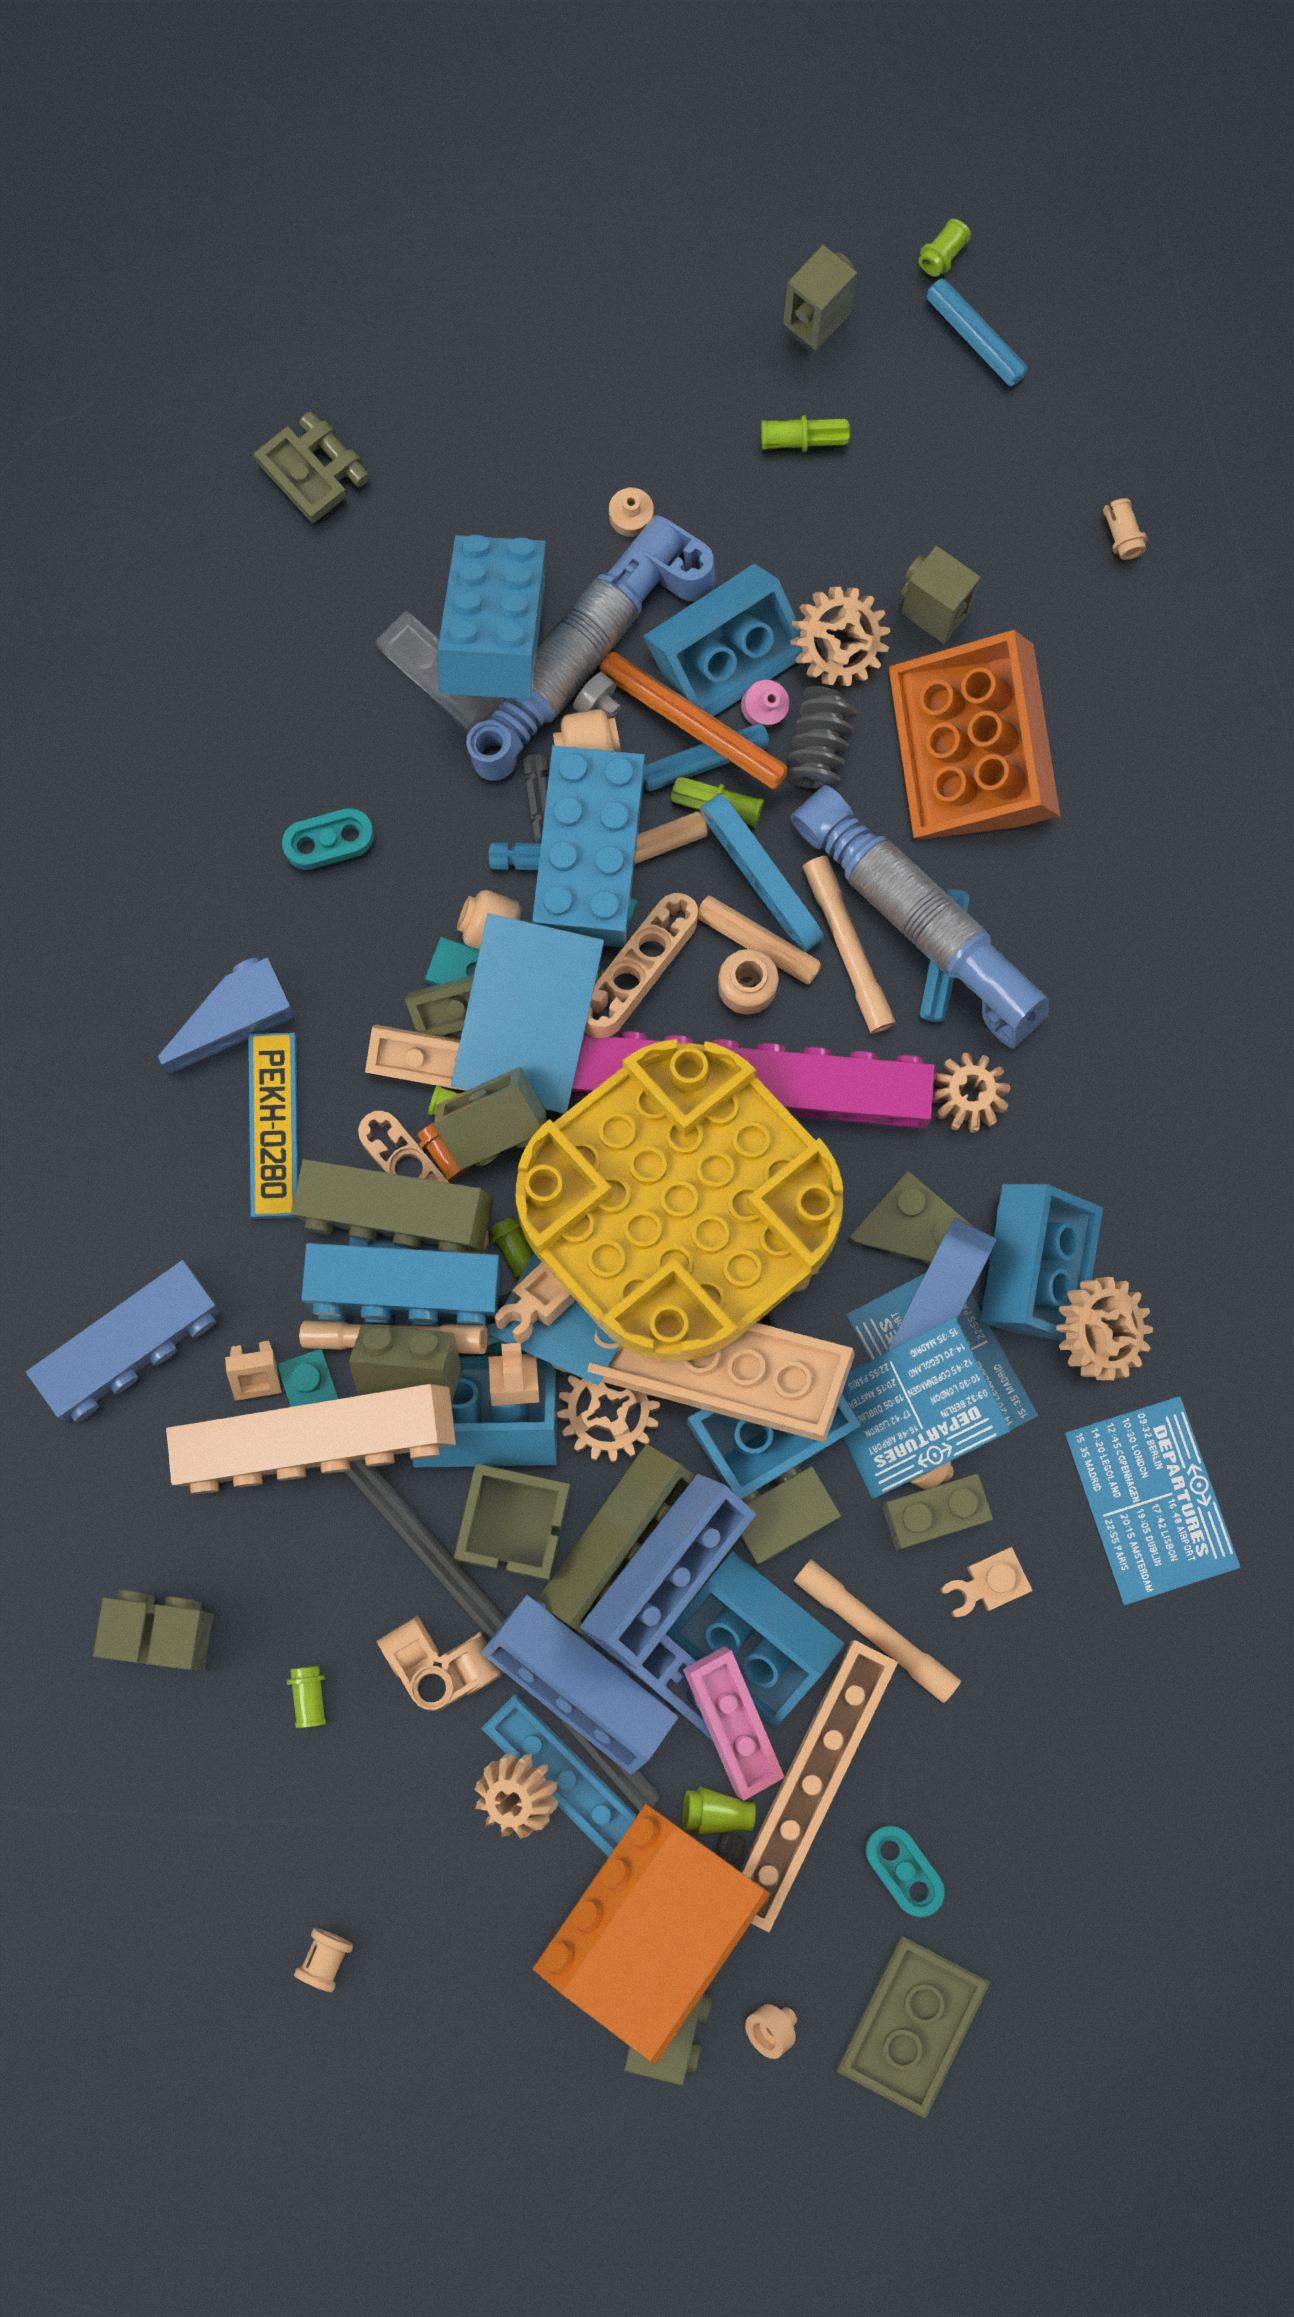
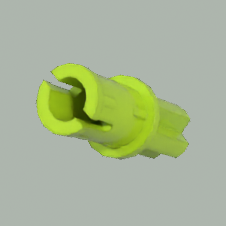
M801 415L800 420L761 421L762 450L802 448L803 452L807 451V446L846 445L850 440V424L846 419L807 420L806 415Z
M678 777L671 793V801L700 810V806L717 794H721L731 803L744 823L752 827L757 826L763 807V799H756L726 790L725 784L722 783L719 787L685 777Z

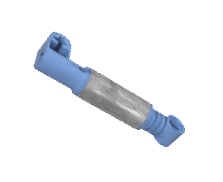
M658 515L653 516L607 574H600L595 580H592L587 590H584V593L576 600L573 607H570V611H567V615H564V618L560 620L557 627H554V630L551 631V634H548L543 644H540V647L537 648L532 698H506V701H502L499 705V710H495L492 713V718L477 723L470 729L466 739V746L474 769L480 777L498 781L506 778L513 772L517 765V755L523 749V744H527L530 741V736L537 732V727H541L543 723L552 722L558 717V714L566 707L569 700H572L577 690H580V687L591 676V673H594V670L601 664V661L604 660L608 652H611V648L616 646L621 636H624L627 629L638 618L642 611L641 603L657 583L687 601H697L713 591L716 587L717 577L711 549L704 542L668 519ZM682 553L684 554V558H685L686 571H685V569H684V562H683V560H682L681 558H679V556H680ZM488 747H502L500 751L494 755L482 754L483 751Z
M823 785L790 815L793 825L808 843L817 849H825L838 864H841L845 870V878L851 886L860 892L905 937H908L909 941H912L944 974H947L951 979L959 978L982 999L983 1020L1002 1043L1014 1049L1048 1017L1049 998L1008 961L1001 952L991 945V936L976 920H973L972 916L970 917L969 913L963 910L956 901H953L940 886L934 883L927 874L921 871L911 859L905 856L895 844L885 836L876 837L873 833H870L866 826H862V823L857 818H854L853 811L847 802L832 787Z

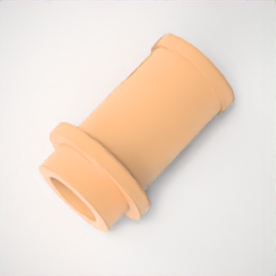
M1123 498L1111 502V507L1106 505L1103 508V513L1107 518L1115 541L1112 546L1114 553L1119 554L1122 560H1130L1142 555L1146 551L1145 544L1148 539L1145 533L1140 532L1131 507V501Z

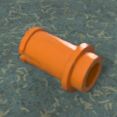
M434 1122L417 1134L421 1140L419 1147L428 1150L448 1182L471 1167L468 1166L460 1170L434 1126Z

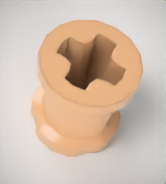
M313 1928L311 1933L314 1939L302 1967L296 1969L294 1976L318 1989L332 1992L336 1986L333 1980L345 1953H351L354 1945L336 1934L323 1929Z

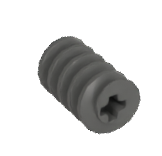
M811 686L804 690L803 697L806 701L801 703L799 710L801 718L796 721L795 731L797 735L791 741L790 747L793 752L787 756L786 764L789 768L787 769L788 774L785 781L803 788L817 789L823 785L840 784L841 777L831 772L830 768H843L845 760L835 755L834 751H848L849 743L838 737V735L852 734L854 727L842 719L856 717L858 710L848 704L844 695L838 691L821 686Z

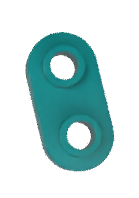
M347 808L292 824L283 835L282 847L287 860L293 866L303 870H310L364 854L373 843L374 832L366 814L357 809ZM348 830H356L359 832V836L355 841L348 842L343 839L344 833ZM312 842L315 844V848L311 853L303 854L299 852L301 844Z
M883 1826L873 1831L865 1846L867 1861L900 1908L915 1917H926L935 1913L944 1900V1885L911 1836L896 1826ZM887 1841H893L898 1846V1854L891 1860H886L881 1855V1846ZM918 1881L923 1882L927 1887V1894L922 1900H914L910 1896L911 1885Z

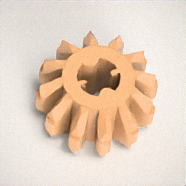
M963 1053L960 1066L955 1061L948 1059L943 1065L946 1074L936 1073L933 1083L940 1089L933 1091L932 1102L945 1103L938 1110L937 1117L944 1119L950 1114L954 1115L955 1118L951 1125L953 1130L957 1131L962 1125L963 1120L968 1121V1128L971 1133L978 1132L980 1119L986 1125L992 1127L997 1122L994 1112L1004 1113L1008 1107V1103L1000 1097L1009 1093L1010 1085L995 1083L1002 1076L1004 1070L1002 1067H996L988 1072L985 1068L989 1063V1057L985 1055L980 1058L977 1066L973 1065L972 1057L969 1053ZM965 1084L973 1085V1092L977 1089L980 1091L975 1102L966 1100L968 1094L964 1097L961 1096L960 1093Z
M511 1752L505 1754L500 1761H492L484 1768V1776L477 1782L475 1790L482 1795L477 1801L475 1809L488 1811L489 1816L486 1819L485 1826H492L497 1822L501 1826L502 1837L509 1836L515 1830L522 1839L528 1837L534 1829L536 1831L542 1830L549 1823V1814H552L557 1809L559 1801L552 1796L557 1789L558 1782L546 1780L544 1777L548 1771V1764L536 1768L533 1766L532 1753L525 1754L518 1760L515 1754Z

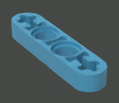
M717 794L700 806L701 814L710 829L792 942L799 949L807 952L822 941L824 936L819 925L731 803L723 795Z

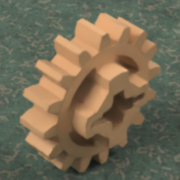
M830 587L829 598L823 592H815L813 594L815 606L801 604L799 608L805 615L804 621H792V626L801 630L800 637H796L790 640L791 645L802 647L803 652L795 660L797 663L810 662L811 665L806 673L809 677H817L823 672L822 684L833 685L837 679L840 686H851L852 675L857 680L865 681L868 679L866 667L880 668L881 664L875 655L877 652H888L889 647L880 643V636L890 633V628L879 627L878 621L882 619L885 612L884 610L871 611L870 608L875 598L863 596L858 600L859 589L847 588L843 595L841 587ZM837 606V609L832 610L831 617L823 622L818 621L827 610ZM860 617L865 625L866 633L859 622ZM840 630L842 634L846 635L847 638L853 639L854 642L841 643L839 639L834 638L835 635L828 634L826 631ZM814 639L821 649V655L816 650ZM858 651L862 652L854 662L844 666V664H848L851 655Z
M1113 1277L1096 1278L1095 1280L1080 1282L1081 1290H1070L1067 1293L1072 1304L1070 1306H1060L1059 1308L1060 1313L1066 1317L1065 1323L1056 1325L1057 1331L1066 1334V1340L1059 1345L1060 1350H1071L1072 1355L1067 1363L1069 1366H1081V1376L1096 1377V1380H1114V1378L1130 1376L1129 1368L1142 1365L1141 1359L1137 1355L1138 1352L1150 1350V1346L1143 1341L1144 1334L1153 1332V1327L1144 1325L1143 1318L1150 1313L1149 1308H1139L1137 1305L1142 1294L1140 1292H1128L1129 1282L1114 1281Z
M572 1375L567 1378L573 1391L572 1393L560 1392L559 1400L568 1404V1409L558 1411L557 1417L559 1420L570 1421V1425L562 1431L564 1438L574 1435L579 1438L574 1446L576 1452L579 1453L588 1446L592 1448L591 1460L597 1461L601 1452H608L611 1463H616L617 1451L624 1449L625 1453L632 1458L635 1456L633 1443L636 1441L643 1445L650 1443V1439L644 1433L645 1428L657 1429L659 1422L649 1417V1412L659 1410L660 1402L648 1401L647 1396L649 1394L631 1389L620 1392L607 1388L605 1383L601 1381L599 1385H596L585 1379L579 1380ZM587 1389L591 1396L589 1408L577 1417L579 1398ZM607 1399L611 1405L622 1404V1407L617 1410L616 1421L610 1422L606 1416L601 1418L595 1416L601 1411V1401ZM640 1405L641 1415L639 1422L630 1433L626 1424L628 1413ZM595 1429L610 1433L615 1441H599L587 1433Z

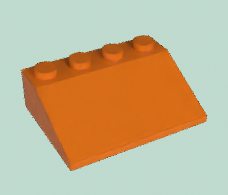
M1011 630L889 666L914 839L923 840L1018 828L1060 817L1033 643L1017 631Z
M645 1804L539 1958L533 1970L567 1999L656 2065L770 1893L677 1824Z

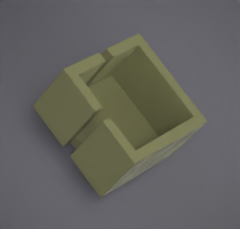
M475 1463L454 1559L460 1563L497 1571L500 1569L501 1562L507 1563L506 1571L510 1574L550 1582L559 1545V1537L551 1535L552 1529L562 1531L571 1491L570 1484Z
M118 1590L117 1599L103 1597L93 1657L205 1672L214 1614L201 1611L203 1602L166 1596L165 1606L154 1605L155 1596L125 1590Z

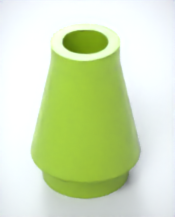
M699 1787L697 1791H686L682 1808V1826L684 1830L693 1831L695 1836L753 1830L756 1817L755 1802L743 1801L703 1787Z

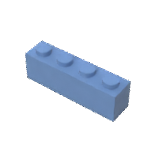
M181 1260L31 1367L26 1373L57 1418L66 1423L72 1418L75 1422H79L99 1408L96 1401L107 1393L113 1391L114 1394H118L133 1385L138 1380L136 1373L146 1365L152 1363L153 1366H157L172 1357L177 1352V1348L174 1345L185 1337L191 1335L192 1338H197L207 1332L216 1324L213 1317L222 1311L191 1268Z
M697 1474L580 1625V1628L610 1655L638 1670L756 1516V1513L726 1485Z
M528 1595L512 1610L480 1652L631 1775L649 1761L678 1719V1716L668 1708L667 1703L660 1696L647 1692L631 1679L629 1672L623 1666L610 1662L593 1648L589 1639L579 1632L569 1629L546 1609V1604L535 1601Z

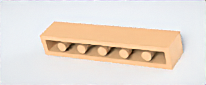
M434 1384L166 1428L171 1483L176 1486H189L191 1494L220 1491L219 1483L233 1481L234 1487L263 1484L262 1476L277 1474V1480L305 1478L306 1469L321 1467V1473L349 1471L350 1462L365 1460L366 1466L388 1465L395 1463L394 1455L410 1452L411 1459L432 1458L440 1456V1447L456 1445L450 1389L446 1386Z
M855 1640L850 1641L740 1869L741 1873L770 1893L751 1924L767 1932H770L898 1664L897 1661Z

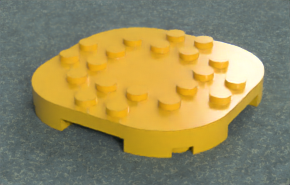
M678 1039L654 1043L632 1053L622 1060L623 1067L554 1123L550 1119L545 1122L533 1135L521 1156L515 1194L521 1228L531 1249L588 1315L611 1339L622 1347L641 1356L663 1361H685L705 1357L725 1348L738 1339L820 1269L835 1245L843 1212V1184L838 1166L831 1152L820 1138L815 1140L756 1077V1069L744 1058L720 1045L705 1041L704 1045L678 1043Z

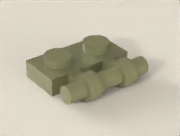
M310 411L299 421V424L307 431L302 437L298 438L287 426L253 454L255 461L313 524L347 497L346 490L338 482L339 480L349 477L357 487H361L369 480L370 474L362 467V459L353 449L347 450L335 437V429L327 421H320ZM323 449L333 461L325 467L315 457L314 451Z

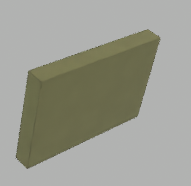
M901 1935L836 2071L926 2119L990 1982Z

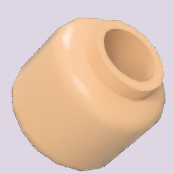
M601 709L567 714L561 721L562 732L553 733L555 746L621 752L615 718L608 719L607 714Z
M483 890L475 898L468 896L458 920L457 930L463 932V941L467 946L480 950L487 913L525 922L528 921L522 919L523 912L520 902L492 891Z
M753 949L736 951L728 956L721 965L718 977L719 996L724 1004L734 1012L746 1015L759 1013L767 1008L775 998L779 981L777 967L771 958L761 951Z

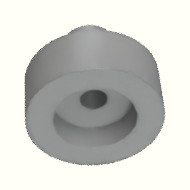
M602 672L596 674L580 691L574 701L573 708L578 712L601 709L607 714L608 719L614 718L621 709V705L611 698L616 689V683Z

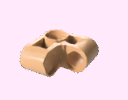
M419 1616L376 1640L398 1678H401L414 1702L427 1711L444 1709L465 1695L473 1694L505 1674L480 1653L487 1644L481 1631L458 1647L444 1653L441 1657H439L438 1654L440 1652ZM430 1675H437L443 1678L446 1684L444 1696L436 1702H426L419 1694L421 1681Z

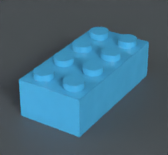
M455 535L438 644V694L514 699L532 698L545 589L546 541L530 540L522 537L508 539L484 537L482 535Z
M552 745L532 923L603 939L604 946L624 947L626 945L645 774V754Z
M306 1243L302 1302L311 1313L318 1315V1321L346 1322L347 1316H361L365 1318L366 1324L393 1325L394 1319H409L412 1321V1326H441V1321L456 1322L460 1325L487 1326L488 1324L495 1323V1315L500 1309L499 1299L501 1297L503 1269L499 1255Z

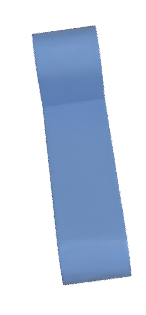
M956 1218L953 1219L887 1352L954 1316L958 1319L997 1238Z

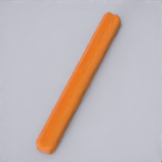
M616 652L608 653L605 659L602 660L600 672L604 673L617 686L770 788H778L785 780L788 773L787 766L635 664Z

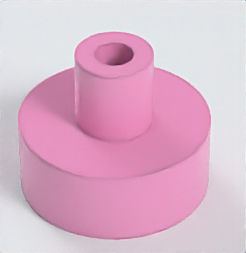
M758 681L744 693L741 701L742 713L752 725L759 723L763 724L765 728L772 727L780 722L789 710L788 694L775 681Z

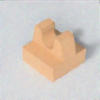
M269 1341L259 1343L260 1352L243 1354L241 1345L231 1347L230 1357H225L226 1373L235 1401L282 1393L281 1377Z
M521 1343L501 1344L502 1356L488 1357L491 1405L500 1406L540 1402L536 1357L531 1354H522Z

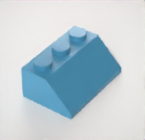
M755 563L643 635L660 672L672 689L713 717L740 700L746 690L754 683L761 680H770L795 664V658L803 652L801 646L791 645L790 640L800 637L801 630L792 626V621H797L778 578Z
M1002 1184L994 1237L997 1240L990 1253V1264L985 1294L982 1300L980 1322L1008 1332L1062 1342L1066 1340V1334L1056 1330V1325L1066 1322V1317L1060 1313L1059 1308L1060 1306H1070L1072 1304L1067 1295L1070 1290H1081L1080 1282L1092 1280L1103 1207L1048 1184Z
M459 1356L462 1371L451 1404L456 1445L440 1447V1456L413 1459V1467H473L475 1463L485 1466L557 1465V1369H554L551 1363L536 1357L540 1402L492 1406L488 1357L494 1356Z
M841 1395L825 1443L704 1409L688 1417L687 1425L712 1466L727 1487L740 1499H743L861 1427L860 1422L843 1395Z
M734 1551L730 1553L666 1633L695 1661H699L722 1647L732 1650L759 1717L774 1729L777 1728L821 1677L845 1644Z

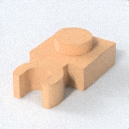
M541 1262L512 1290L514 1300L517 1303L507 1304L498 1310L495 1315L496 1325L502 1330L511 1321L521 1322L512 1332L515 1342L523 1343L531 1336L533 1323L539 1319L545 1325L550 1326L576 1300Z
M1012 1547L967 1567L972 1581L967 1583L962 1580H953L946 1583L940 1589L942 1594L949 1593L952 1590H959L965 1597L963 1606L951 1612L953 1617L967 1615L973 1610L976 1601L982 1599L986 1610L990 1611L1032 1591Z

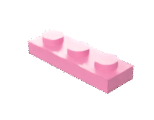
M722 1647L684 1668L683 1671L736 1796L744 1801L785 1778L732 1650Z

